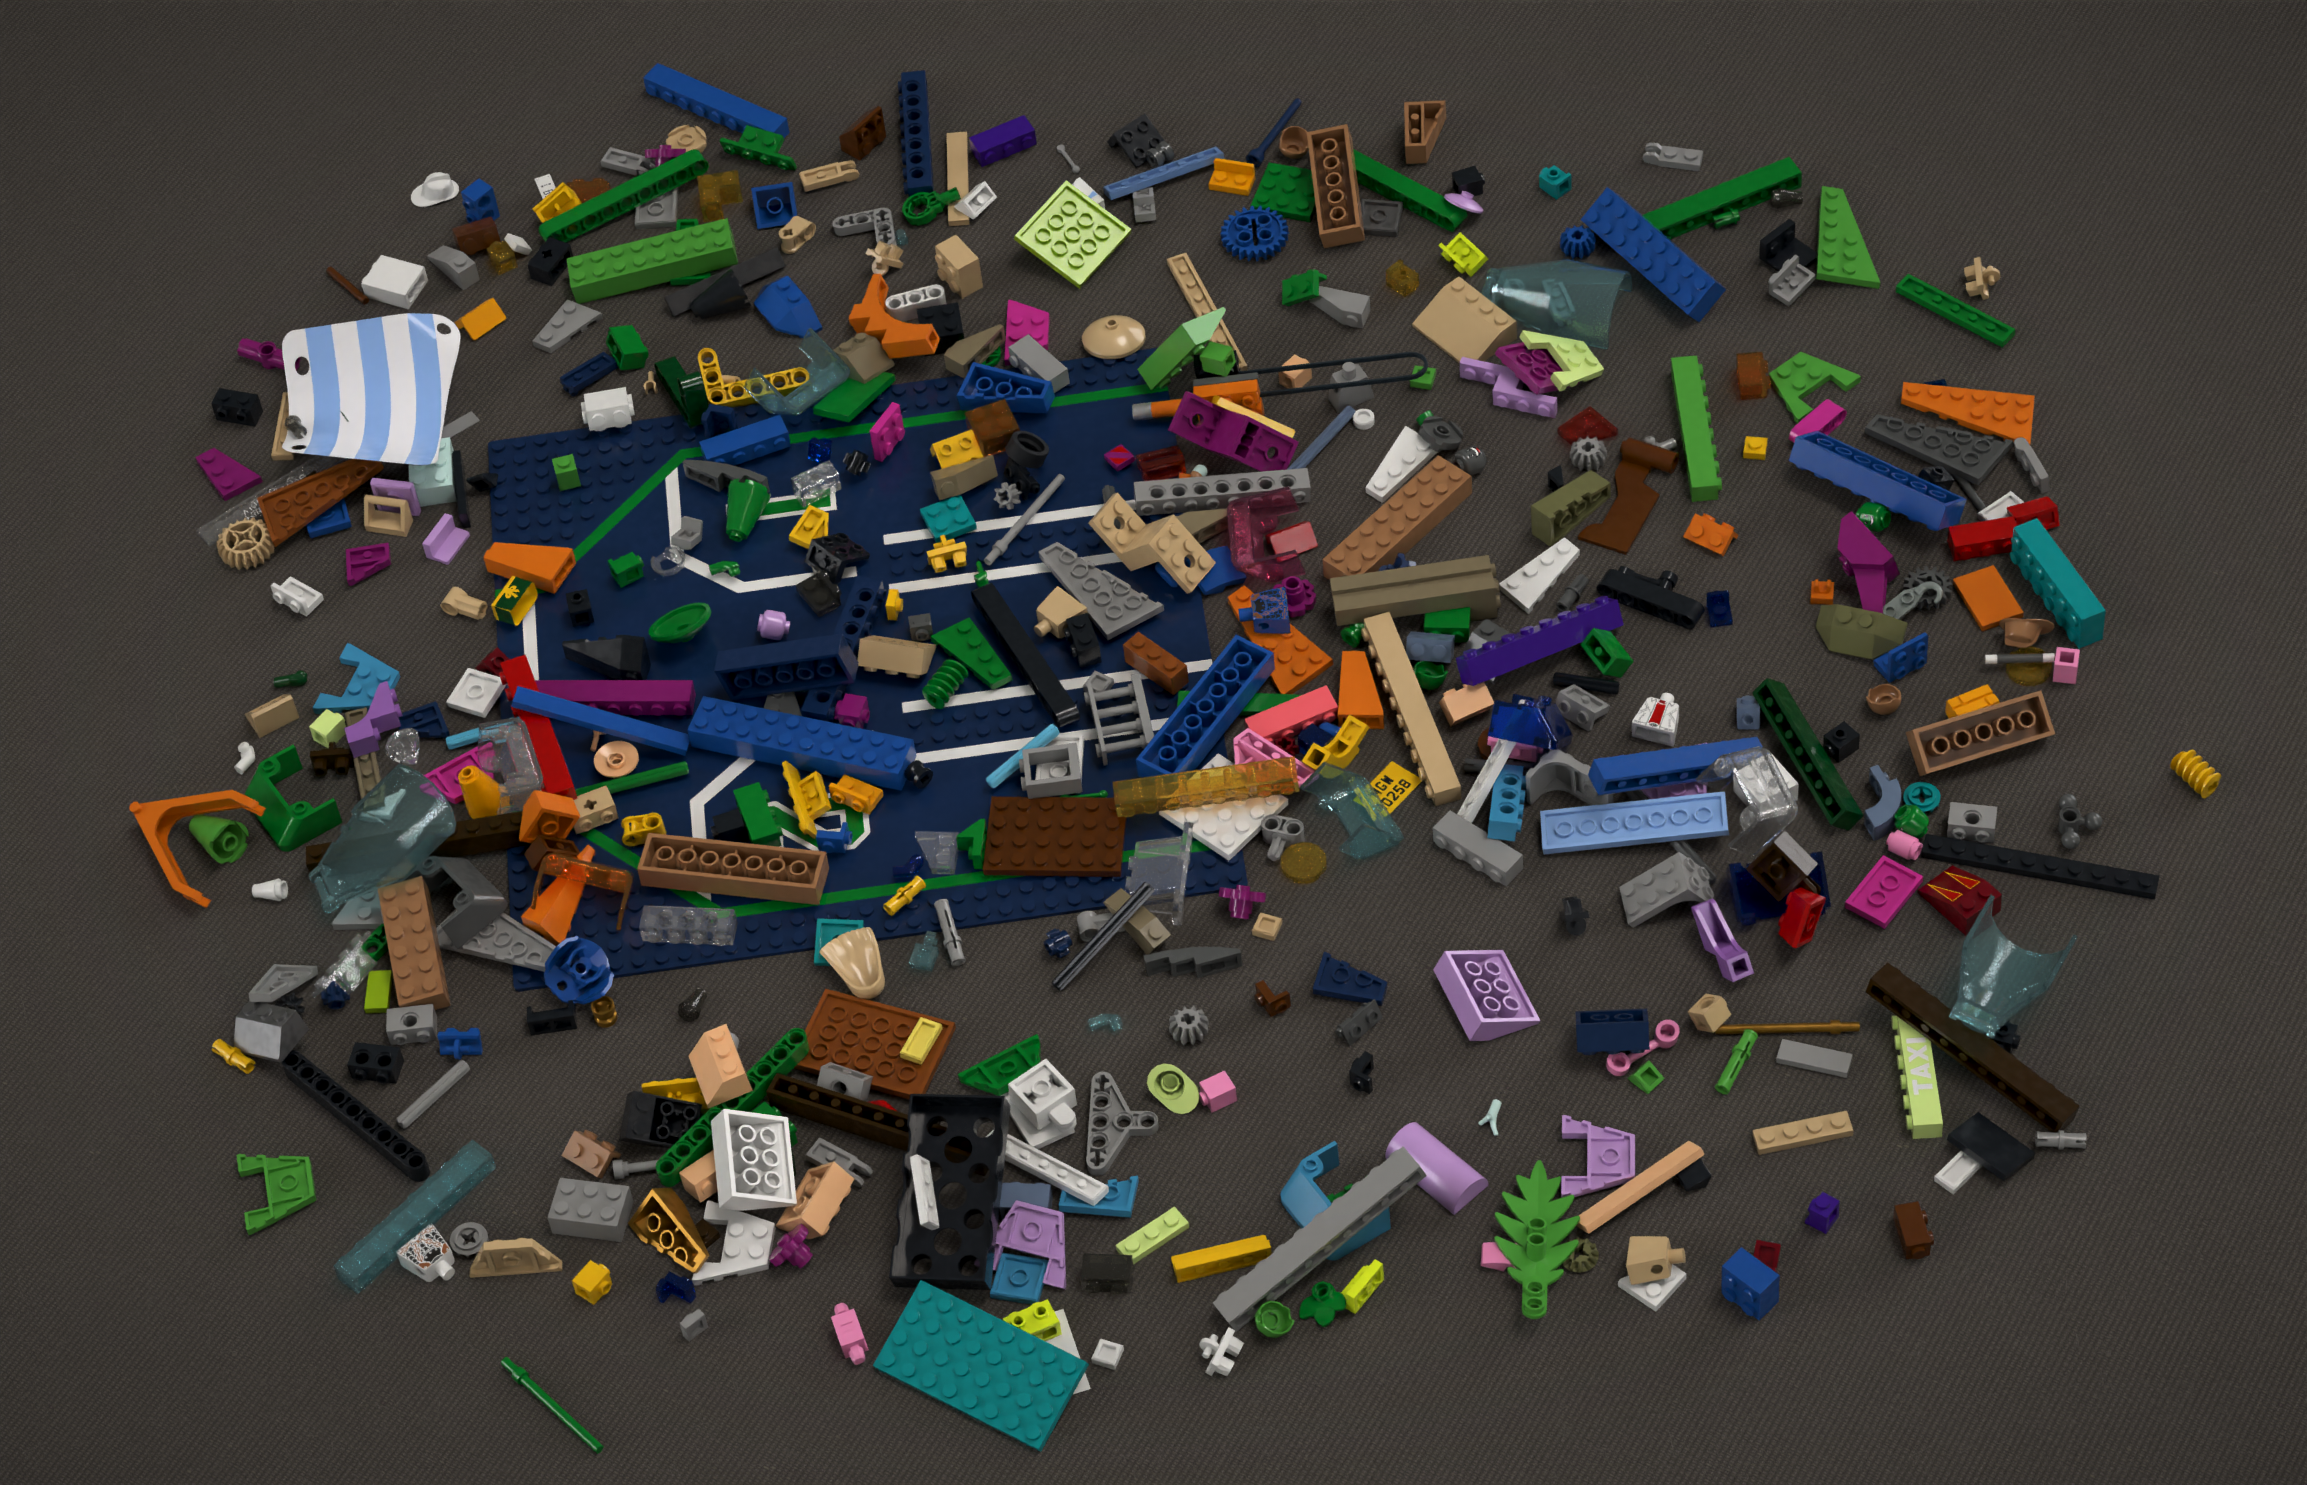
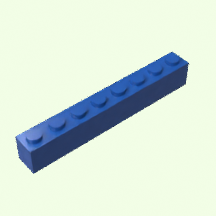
M659 63L643 78L646 92L650 95L696 113L698 116L710 119L715 123L724 125L731 130L743 134L746 125L783 135L784 138L790 133L786 117Z
M1758 737L1742 738L1598 758L1593 760L1588 776L1598 795L1732 777L1734 773L1768 755Z

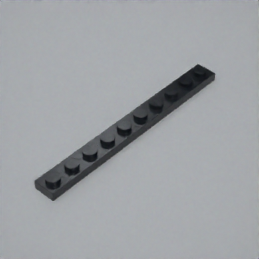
M1926 834L1921 852V858L2154 900L2160 875Z

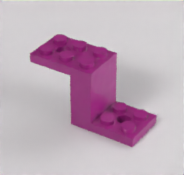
M1185 391L1168 431L1221 457L1241 462L1260 472L1287 470L1299 444L1298 441L1246 415L1225 410L1188 391ZM1198 414L1200 416V421L1197 425L1194 426L1192 423V418L1194 415ZM1270 447L1275 449V454L1272 458L1267 456V451Z

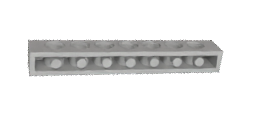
M1308 468L1134 482V500L1136 514L1138 516L1310 502L1311 487Z

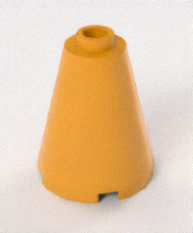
M470 765L460 771L458 780L468 814L472 819L500 815L507 812L510 807V794L505 787L476 766Z

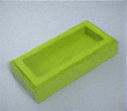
M392 970L369 971L364 1006L365 1013H387L393 981Z

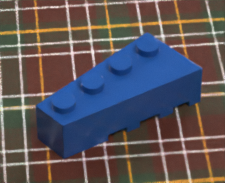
M975 362L972 363L957 394L960 409L963 411L1047 413L1055 398L1051 381Z

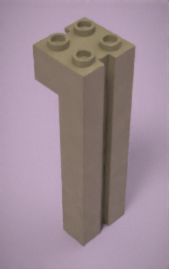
M1489 555L1330 578L1337 626L1362 623L1365 618L1390 612L1391 617L1396 618L1470 607L1471 621L1497 618V608H1501L1500 596L1496 595V593H1500L1499 583L1496 578H1493L1497 576L1495 563L1491 564Z

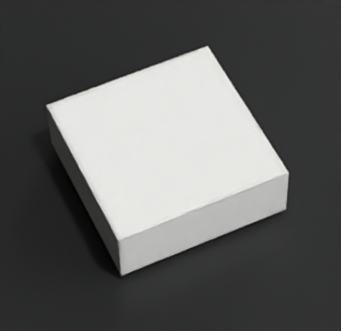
M508 233L504 238L506 243L515 252L529 255L532 251L530 246L521 237Z
M1100 1339L1091 1358L1092 1363L1115 1370L1124 1347L1123 1345Z

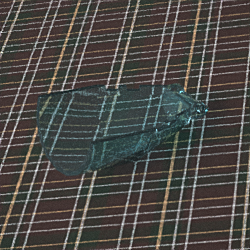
M1561 259L1507 266L1500 269L1490 268L1486 274L1487 279L1481 294L1513 319L1516 318L1524 322V326L1528 328L1532 326L1540 330L1542 334L1584 341L1588 346L1608 350L1609 329L1615 299L1619 290L1632 291V277L1629 271L1571 259Z
M398 764L353 807L351 811L353 815L347 825L343 824L340 828L342 833L336 843H331L318 866L309 873V878L315 884L322 900L321 906L324 913H331L342 903L405 878L455 832L456 819L453 809L434 783L420 772L408 766Z
M1990 895L1962 944L1957 1000L1949 1018L1955 1021L1959 1019L1971 1030L1987 1033L1988 1037L1994 1039L2001 1027L2043 998L2058 975L2078 936L2073 935L2065 949L2053 954H2037L2021 949L2009 941L1996 927L1992 917V906L1995 897Z

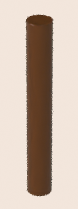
M331 266L326 269V273L362 304H368L369 298Z

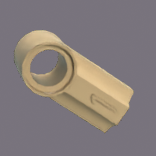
M452 587L440 604L442 610L449 615L456 616L460 613L477 620L484 618L488 607L487 602L468 596L459 587Z

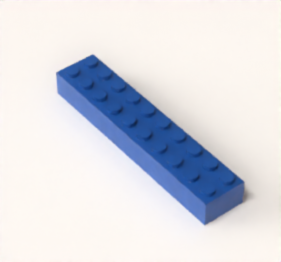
M706 696L702 697L687 729L691 747L783 766L782 762L788 761L800 770L817 771L820 774L842 778L846 774L867 784L902 791L906 782L905 770L916 759L913 739Z

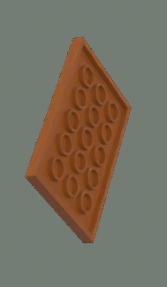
M825 989L805 1029L810 1048L809 1052L794 1069L819 1075L821 1066L832 1062L873 1076L870 1087L872 1090L910 1100V1094L926 1093L953 1036L956 1025L955 1022ZM920 1017L940 1023L943 1028L922 1065L900 1057V1052Z

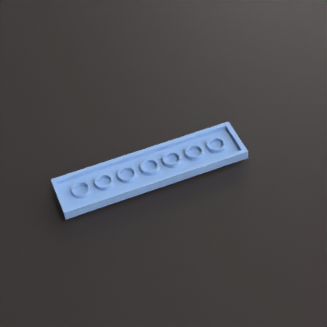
M1725 791L1540 811L1544 855L1729 835Z

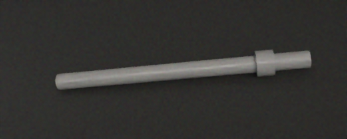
M1058 474L1006 535L1001 540H997L992 546V551L984 559L987 565H991L999 555L1004 554L1008 549V544L1063 483L1065 477L1062 474Z

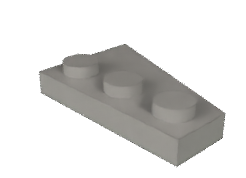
M567 299L532 341L533 346L552 353L569 342L571 336L579 331L583 332L588 329L587 325L593 321L598 322L603 319L602 313Z

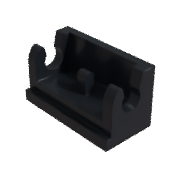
M568 1000V1007L540 1012L532 1011V1006L527 1007V1024L531 1036L577 1029L576 1007L573 1000Z

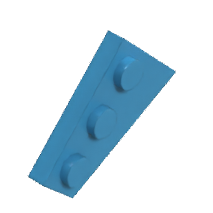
M1131 1176L1130 1180L1117 1182V1179L1108 1180V1184L1105 1185L1109 1187V1192L1095 1206L1062 1190L1059 1211L1131 1218L1139 1182L1138 1176Z

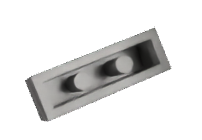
M1029 334L1008 347L1011 365L1019 368L1023 375L1051 381L1054 393L1070 383L1068 369Z

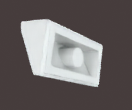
M986 181L975 186L954 207L971 219H975L997 196Z

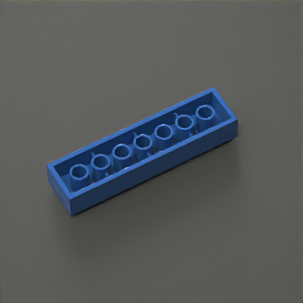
M1607 187L1581 218V221L1696 321L1700 322L1726 291V288L1610 188Z
M1819 431L1797 436L1789 461L1796 464L1797 468L1814 472V475L1818 478H1827L1833 481L1835 486L1846 487L1857 496L1868 497L1870 502L1883 504L1889 507L1891 512L1902 513L1908 516L1909 520L1924 523L1928 529L1933 531H1939L1959 524L1967 500Z
M1235 635L1137 757L1138 776L1175 794L1275 670L1274 653Z

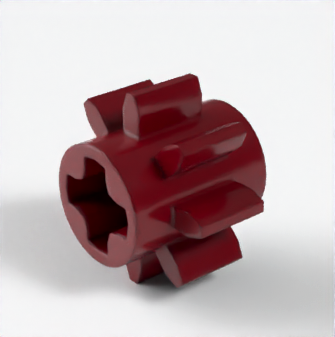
M1283 736L1274 739V745L1294 758L1295 754H1299V746L1295 744L1294 738L1291 739Z

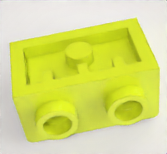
M1374 1259L1369 1266H1363L1341 1293L1346 1299L1347 1310L1356 1314L1383 1282V1263Z

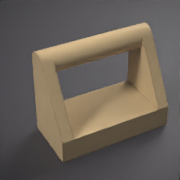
M366 494L364 497V526L366 531L407 537L413 523L408 501ZM374 504L398 507L401 514L375 510Z

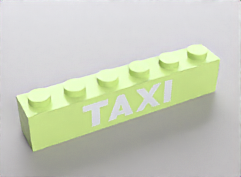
M1892 1016V1029L1897 1030V1035L1894 1036L1895 1049L1900 1050V1055H1897L1898 1070L1903 1069V1075H1900L1901 1090H1906V1095H1903L1904 1110H1909V1115H1906L1907 1130L1912 1131L1913 1139L1942 1137L1943 1120L1931 1041L1898 1016Z

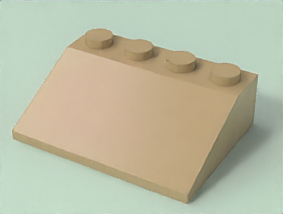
M1459 276L1445 285L1412 323L1416 330L1458 363H1460L1462 357L1486 361L1495 354L1498 347L1507 346L1517 339V321Z

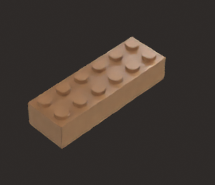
M1348 125L1307 132L1318 228L1323 247L1329 248L1364 241L1365 235L1353 142Z
M2041 690L1906 732L1919 776L2055 734Z
M420 876L377 888L399 1007L433 1004L434 1009L437 1010L451 1006L430 892L423 877Z

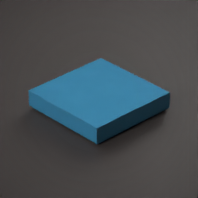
M1002 1253L990 1291V1297L1031 1305L1039 1302L1044 1286L1042 1282L1049 1260Z

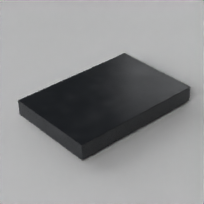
M1979 1112L1949 1133L1947 1141L2003 1181L2028 1164L2035 1156L2034 1151Z

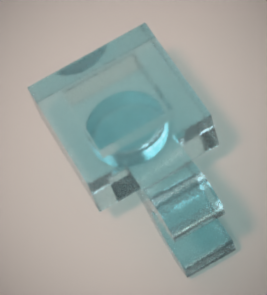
M927 931L923 944H915L909 960L910 967L932 972L939 954L938 947H936L938 939L935 938L936 932Z

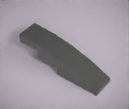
M684 460L682 462L686 477L718 492H721L725 487L728 488L730 482L734 479H739V482L745 483L746 479L758 482L768 488L767 493L770 492L767 477L751 470L711 461Z
M1189 947L1143 955L1147 976L1170 970L1172 977L1195 971L1197 978L1243 966L1241 951L1238 948Z

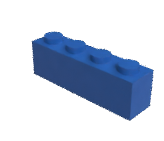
M781 415L699 442L704 461L733 466L791 446L789 433Z

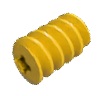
M2195 750L2178 753L2170 763V768L2204 799L2216 790L2221 779V774L2215 773L2213 767L2208 768V762H2202V757L2200 755L2196 756Z

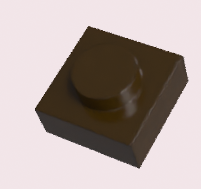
M701 1219L695 1225L706 1249L720 1238L719 1232L706 1220Z

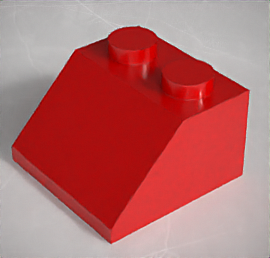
M1802 887L1793 892L1791 891L1786 900V905H1788L1786 913H1783L1778 925L1781 928L1778 934L1794 948L1812 941L1826 898Z

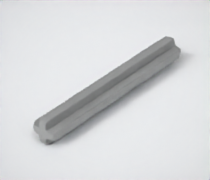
M460 1060L396 1118L397 1124L403 1129L407 1128L470 1070L469 1065L464 1060Z

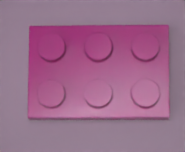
M1883 855L1845 901V908L1885 929L1921 885L1923 876Z

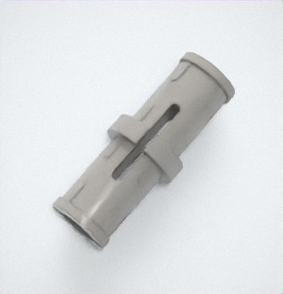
M2058 1130V1133L2036 1131V1147H2057L2059 1150H2063L2064 1147L2086 1149V1133H2064V1130Z

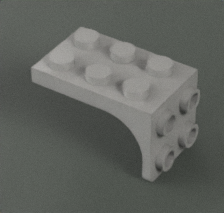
M1555 747L1549 753H1545L1541 757L1540 762L1534 768L1529 769L1525 777L1527 802L1531 805L1544 793L1554 790L1569 792L1589 805L1614 803L1613 793L1598 795L1588 776L1591 768L1589 765L1582 764L1574 759L1572 755L1564 753Z
M1678 852L1620 886L1628 925L1634 928L1679 902L1697 901L1702 903L1713 899L1714 893L1709 885L1708 879L1710 877L1708 871L1704 867L1697 865L1690 857L1687 858Z

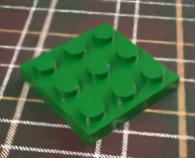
M1269 162L1250 207L1253 206L1255 210L1259 206H1262V210L1270 207V212L1277 210V216L1283 215L1284 218L1311 222L1316 210L1312 171Z

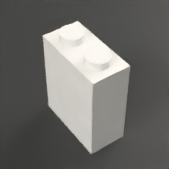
M381 255L372 265V269L367 276L363 278L361 284L364 294L369 299L409 309L428 282L424 266Z

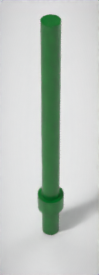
M508 1357L501 1361V1365L512 1374V1379L518 1384H523L593 1451L598 1454L603 1450L604 1446L529 1377V1373L523 1367H518Z

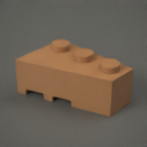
M1446 100L1404 102L1406 164L1427 163L1446 120Z

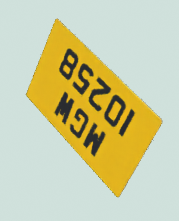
M1391 761L1353 801L1385 820L1422 781L1415 774Z

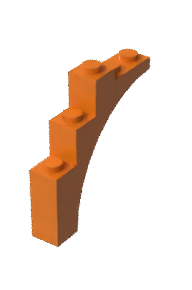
M881 273L873 274L862 303L854 304L849 315V323L853 326L856 333L862 332L877 338L889 359L935 354L940 338L933 325L905 323L887 314L885 301L889 287Z

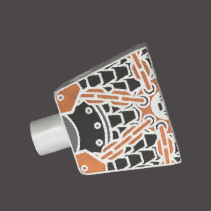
M432 1223L396 1251L400 1264L427 1282H432L439 1275L447 1281L455 1274V1269L451 1267L455 1262L452 1251Z

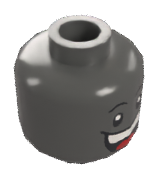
M1470 446L1456 452L1453 465L1472 476L1484 470L1487 459L1482 449Z

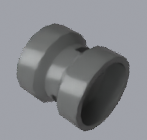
M1162 141L1157 144L1155 149L1151 148L1146 152V158L1153 168L1162 166L1165 161L1169 162L1172 160L1174 152L1167 142Z

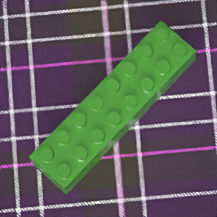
M728 218L567 258L570 285L578 304L669 282L670 279L693 276L738 264L734 236Z

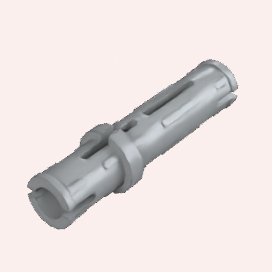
M940 899L934 903V907L936 908L945 939L943 944L948 949L951 965L960 966L966 961L961 948L962 939L957 934L949 901L947 899Z

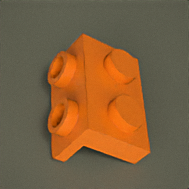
M1695 513L1683 537L1724 557L1732 539H1737L1738 534L1733 531L1734 527L1725 522H1722L1721 525L1714 522L1715 518L1705 513L1703 516Z

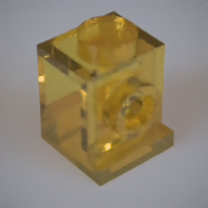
M495 241L487 248L489 260L499 275L518 267L515 254L506 241ZM506 259L509 260L508 262L500 265L501 261Z
M1399 259L1386 270V285L1406 297L1418 288L1419 274L1404 265L1403 260Z

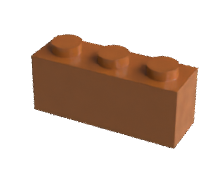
M1137 632L1123 644L1125 662L1172 695H1175L1189 682L1187 665L1140 632Z

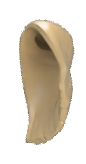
M870 927L843 933L828 942L819 951L855 996L869 1000L880 995L884 989L885 977L875 935Z

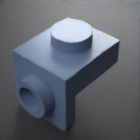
M1743 696L1737 698V729H1759L1760 706L1755 697Z

